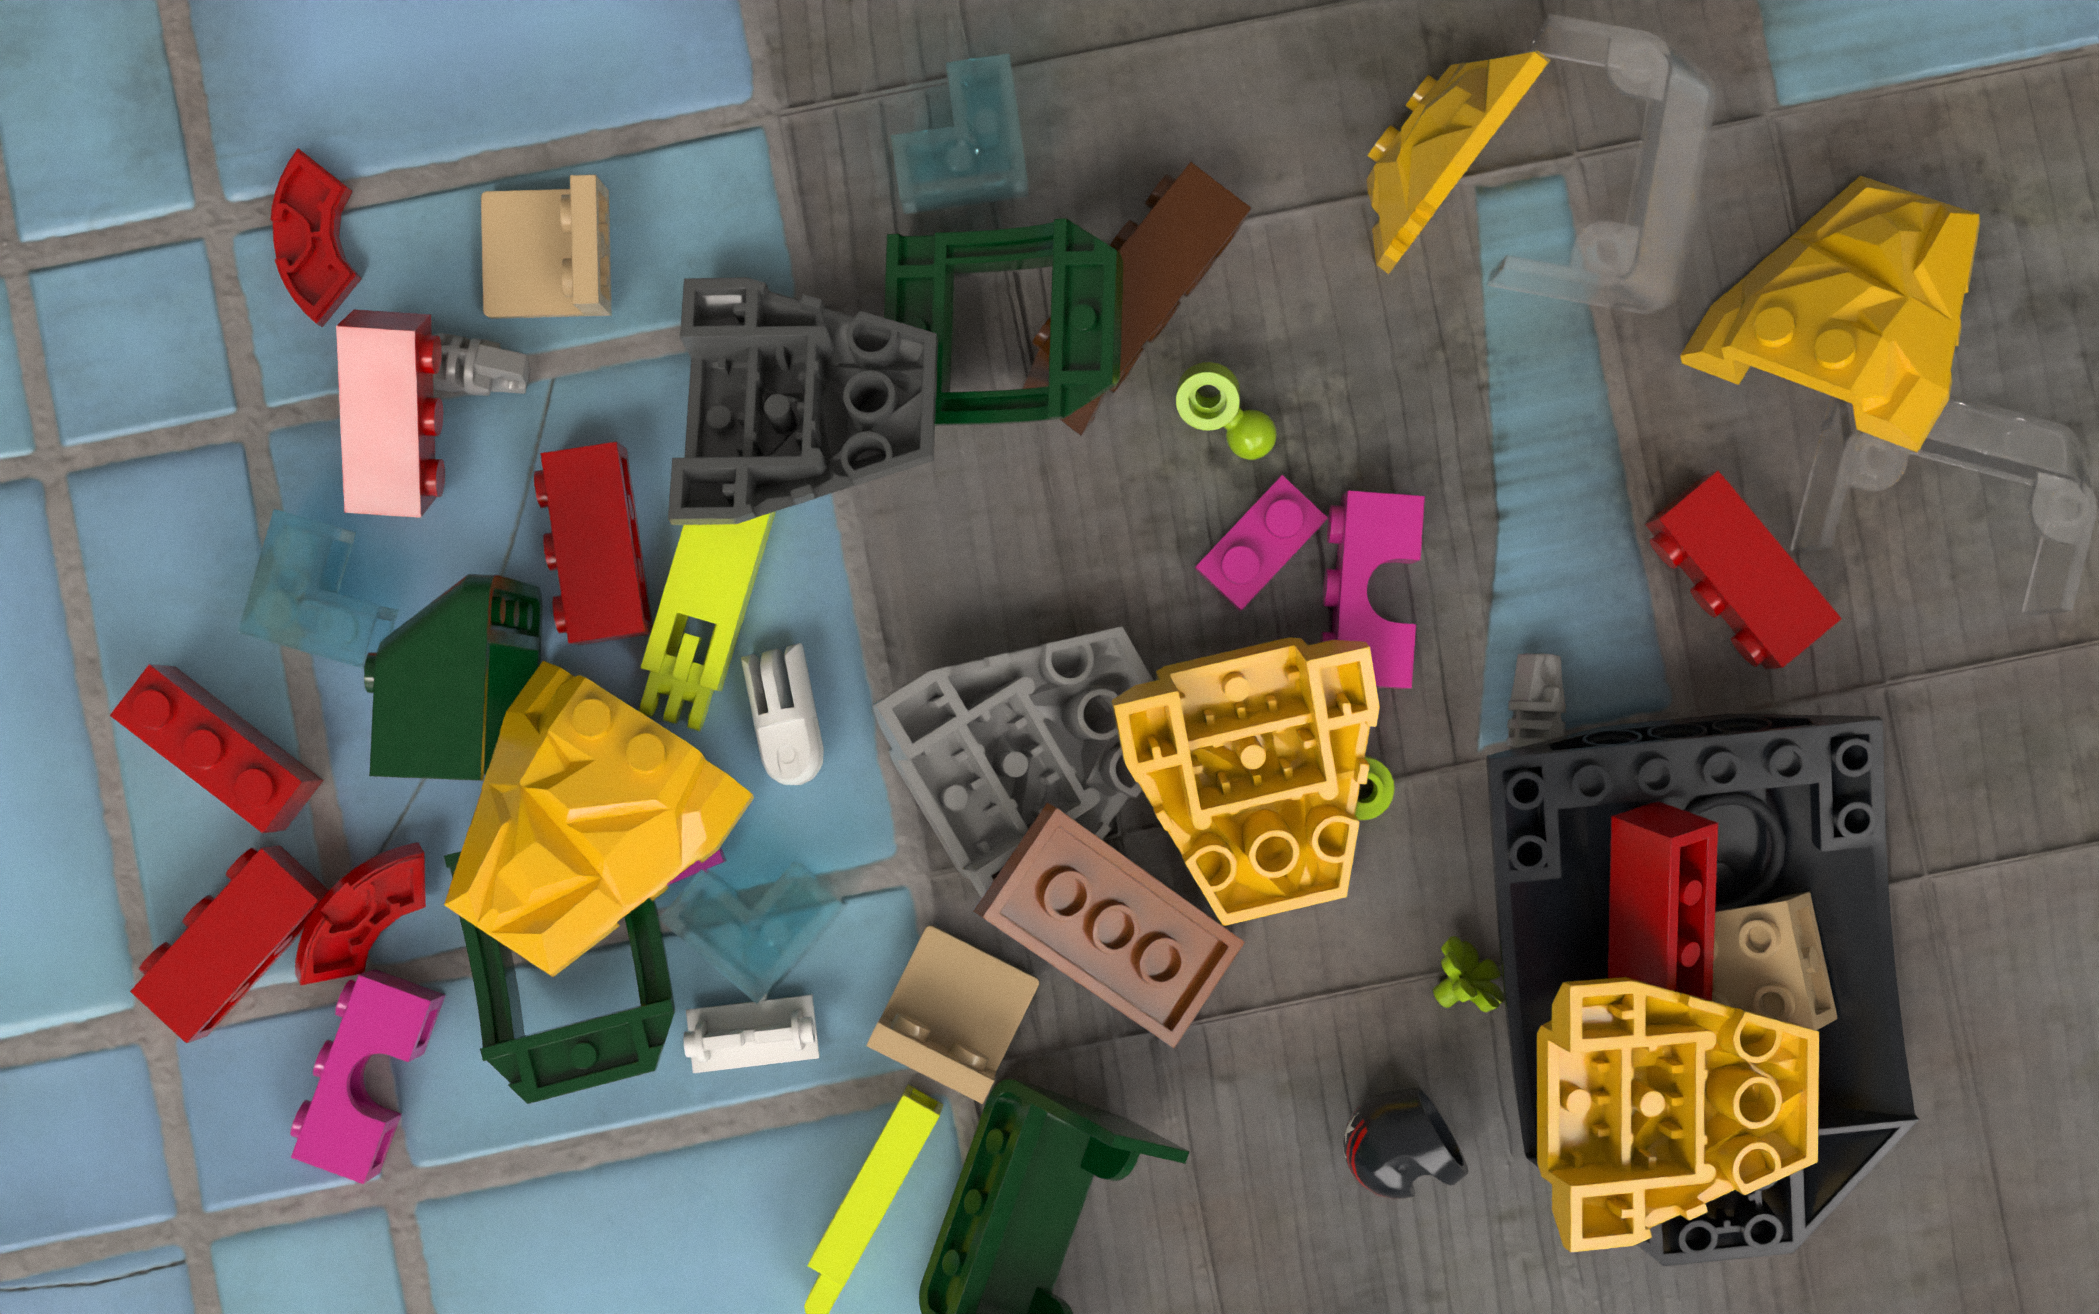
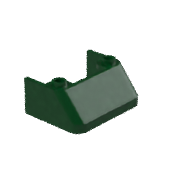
M468 574L386 636L380 642L377 652H369L367 654L364 666V685L367 693H373L369 776L483 781L484 774L486 775L494 753L505 713L540 666L543 608L541 591L538 586L500 575Z
M1005 1079L999 1082L987 1098L919 1290L921 1313L1073 1314L1069 1304L1052 1292L1094 1175L1105 1180L1119 1181L1131 1173L1140 1154L1186 1164L1190 1151L1125 1117L1070 1097L1014 1079Z

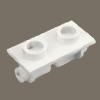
M812 994L686 1009L688 1031L684 1032L683 1041L685 1055L687 1058L691 1057L693 1073L820 1058Z

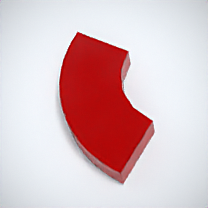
M298 148L288 161L280 177L271 207L270 220L273 222V242L276 259L274 260L280 277L293 300L310 319L323 327L362 279L346 260L339 238L341 213L353 191Z
M419 842L402 845L370 858L342 877L320 900L303 929L297 948L295 975L300 986L365 973L368 952L380 933L401 916L426 907L425 852Z

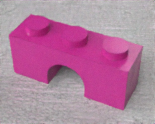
M1347 491L1341 496L1340 506L1331 505L1329 509L1327 542L1338 544L1336 569L1326 568L1323 606L1333 607L1332 632H1322L1320 643L1330 640L1366 642L1370 646L1376 687L1412 688L1416 624L1395 623L1380 617L1372 609L1368 601L1367 584L1372 572L1380 564H1413L1421 560L1425 496Z
M377 969L359 974L356 981L350 979L346 983L335 1010V1015L342 1018L334 1041L328 1039L324 1043L314 1064L313 1076L320 1078L312 1101L305 1100L301 1104L291 1127L290 1135L298 1138L291 1158L361 1184L380 1174L402 1114L382 1107L371 1099L364 1085L365 1067L374 1054H387L406 1062H410L423 1055L446 996L445 994Z

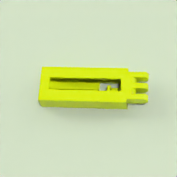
M776 511L739 524L683 525L640 667L649 670L650 673L639 712L652 717L658 707L660 694H665L669 698L663 720L676 724L679 720L684 701L692 702L693 706L688 716L687 727L701 731L714 690L722 691ZM689 616L715 624L703 665L693 662L698 645L700 646L702 638L684 633Z
M909 1084L902 1093L811 1256L807 1266L820 1274L804 1305L806 1314H829L940 1117L943 1104Z

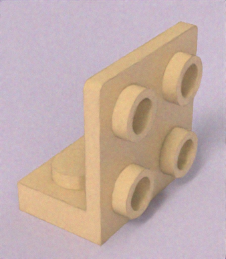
M570 175V189L485 191L482 193L483 313L488 318L612 316L609 190L597 175Z
M1810 891L1784 895L1763 904L1715 911L1712 1002L1806 1026L1816 1031L1838 1019Z
M929 925L925 928L866 1046L983 1104L995 1080L996 1071L1039 986V980L1037 977L933 925Z

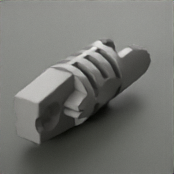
M445 333L435 334L441 340L442 358L438 374H433V389L456 393L465 391L466 394L490 396L491 391L526 393L531 373L529 359L526 354L501 349L500 343L485 339L472 338L470 340L465 336Z
M1544 653L1518 654L1514 684L1510 701H1508V710L1513 711V717L1508 719L1507 728H1509L1507 747L1514 749L1564 736L1566 722H1562L1561 713H1566V704L1562 686L1560 656Z

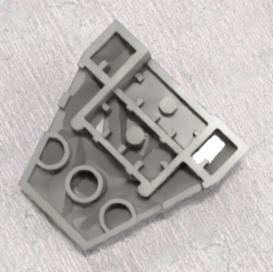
M1121 626L1049 642L1023 650L984 657L983 659L928 670L872 704L880 729L891 746L889 749L891 760L954 866L963 877L971 880L982 899L1046 803L1057 807L1103 840L1111 830L1108 826L1111 820L1130 797L1136 798L1142 788L1138 782H1135L1123 760L1112 700L1134 685L1154 680L1124 628Z

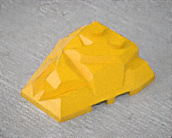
M1539 51L1495 59L1453 64L1449 66L1438 81L1430 75L1424 79L1405 105L1413 112L1401 127V131L1390 125L1367 155L1376 162L1366 181L1371 206L1379 215V220L1372 228L1375 259L1378 267L1388 274L1392 271L1451 190L1550 62L1549 58Z
M1859 176L1710 306L1680 355L1682 364L1737 385L1740 384L1750 366L1852 403L1857 430L1918 453L1950 398L1952 386L1951 368L1955 346H1959L1962 330L1960 317L1964 294L1968 293L1980 228V214Z
M1289 637L1164 666L1156 671V681L1134 685L1112 700L1125 765L1150 801L1155 815L1176 844L1186 866L1223 926L1347 897L1360 823L1355 816L1360 784L1367 783L1370 766L1365 759L1370 726L1376 727L1380 708L1370 646L1366 642L1330 640L1308 645L1301 638Z
M543 661L505 713L494 753L486 772L477 806L468 828L444 905L545 973L554 977L619 927L618 921L649 897L653 901L669 889L667 884L696 861L699 860L703 863L716 853L751 804L754 796L726 772L708 762L704 755L693 745L581 675L575 677L561 667Z
M1627 977L1563 982L1552 1003V1020L1541 1025L1537 1032V1164L1541 1177L1552 1184V1212L1563 1247L1569 1252L1634 1246L1652 1238L1650 1228L1678 1215L1683 1216L1687 1220L1694 1219L1708 1212L1705 1203L1734 1190L1747 1195L1817 1163L1819 1032L1806 1026L1715 1003L1700 997L1664 989Z

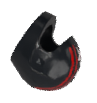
M1419 1087L1388 1091L1365 1100L1353 1112L1346 1125L1343 1151L1347 1165L1355 1179L1363 1187L1376 1195L1391 1199L1409 1198L1415 1196L1413 1181L1420 1176L1432 1175L1445 1184L1455 1185L1469 1172L1465 1158L1452 1132L1432 1101Z

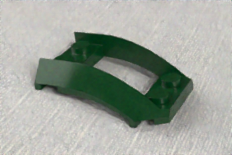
M1067 218L1054 219L1052 223L1009 229L937 232L935 235L920 236L887 234L884 318L937 334L938 360L935 426L1011 424L1064 419L1116 386L1120 380L1124 269L1121 253ZM1052 266L1048 386L1013 390L950 392L954 273L1001 272Z
M461 851L444 855L446 867L450 868L452 878ZM649 897L624 917L635 967L640 1005L528 1035L524 1033L520 996L511 949L459 916L478 1006L482 1048H480L482 1060L490 1063L510 1083L508 1086L527 1104L657 1070L675 1013V1005L664 938L655 899L652 901Z

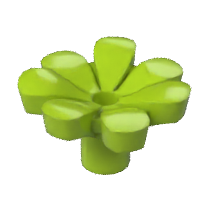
M1456 936L1449 937L1441 947L1445 955L1441 960V965L1448 977L1433 988L1436 1000L1445 1008H1450L1459 1000L1462 1003L1470 1000L1483 1012H1489L1498 1008L1499 1004L1505 1000L1503 991L1491 982L1501 976L1497 965L1490 959L1479 963L1478 952L1471 943L1467 941L1462 942Z

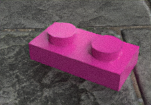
M1281 475L1194 569L1232 605L1241 611L1319 529L1328 517Z

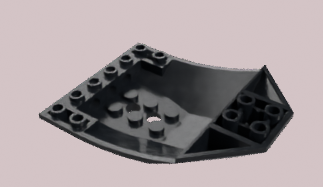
M1729 713L1601 726L1487 755L1495 899L1512 1073L1524 1153L1526 1158L1537 1167V1032L1541 1025L1552 1020V1003L1563 982L1608 979L1611 816L1657 801L1684 810L1690 803L1710 794L1739 791L1762 799L1779 817L1786 838L1784 864L1773 886L1754 905L1767 903L1784 895L1810 891L1838 1018L1817 1030L1819 1032L1818 1162L1747 1195L1734 1190L1705 1203L1708 1212L1694 1219L1687 1220L1683 1216L1678 1215L1650 1228L1652 1238L1636 1245L1663 1266L1794 1253L1919 1120L1914 1110L1904 1043L1890 913L1886 850L1883 719L1879 716ZM1740 805L1716 806L1699 814L1701 817L1718 822L1716 903H1727L1746 894L1762 878L1770 862L1772 839L1766 822L1754 810Z

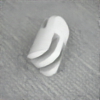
M802 643L786 647L784 654L777 648L763 652L761 659L755 654L741 657L761 762L767 774L783 785H802L812 780L823 765L824 747Z

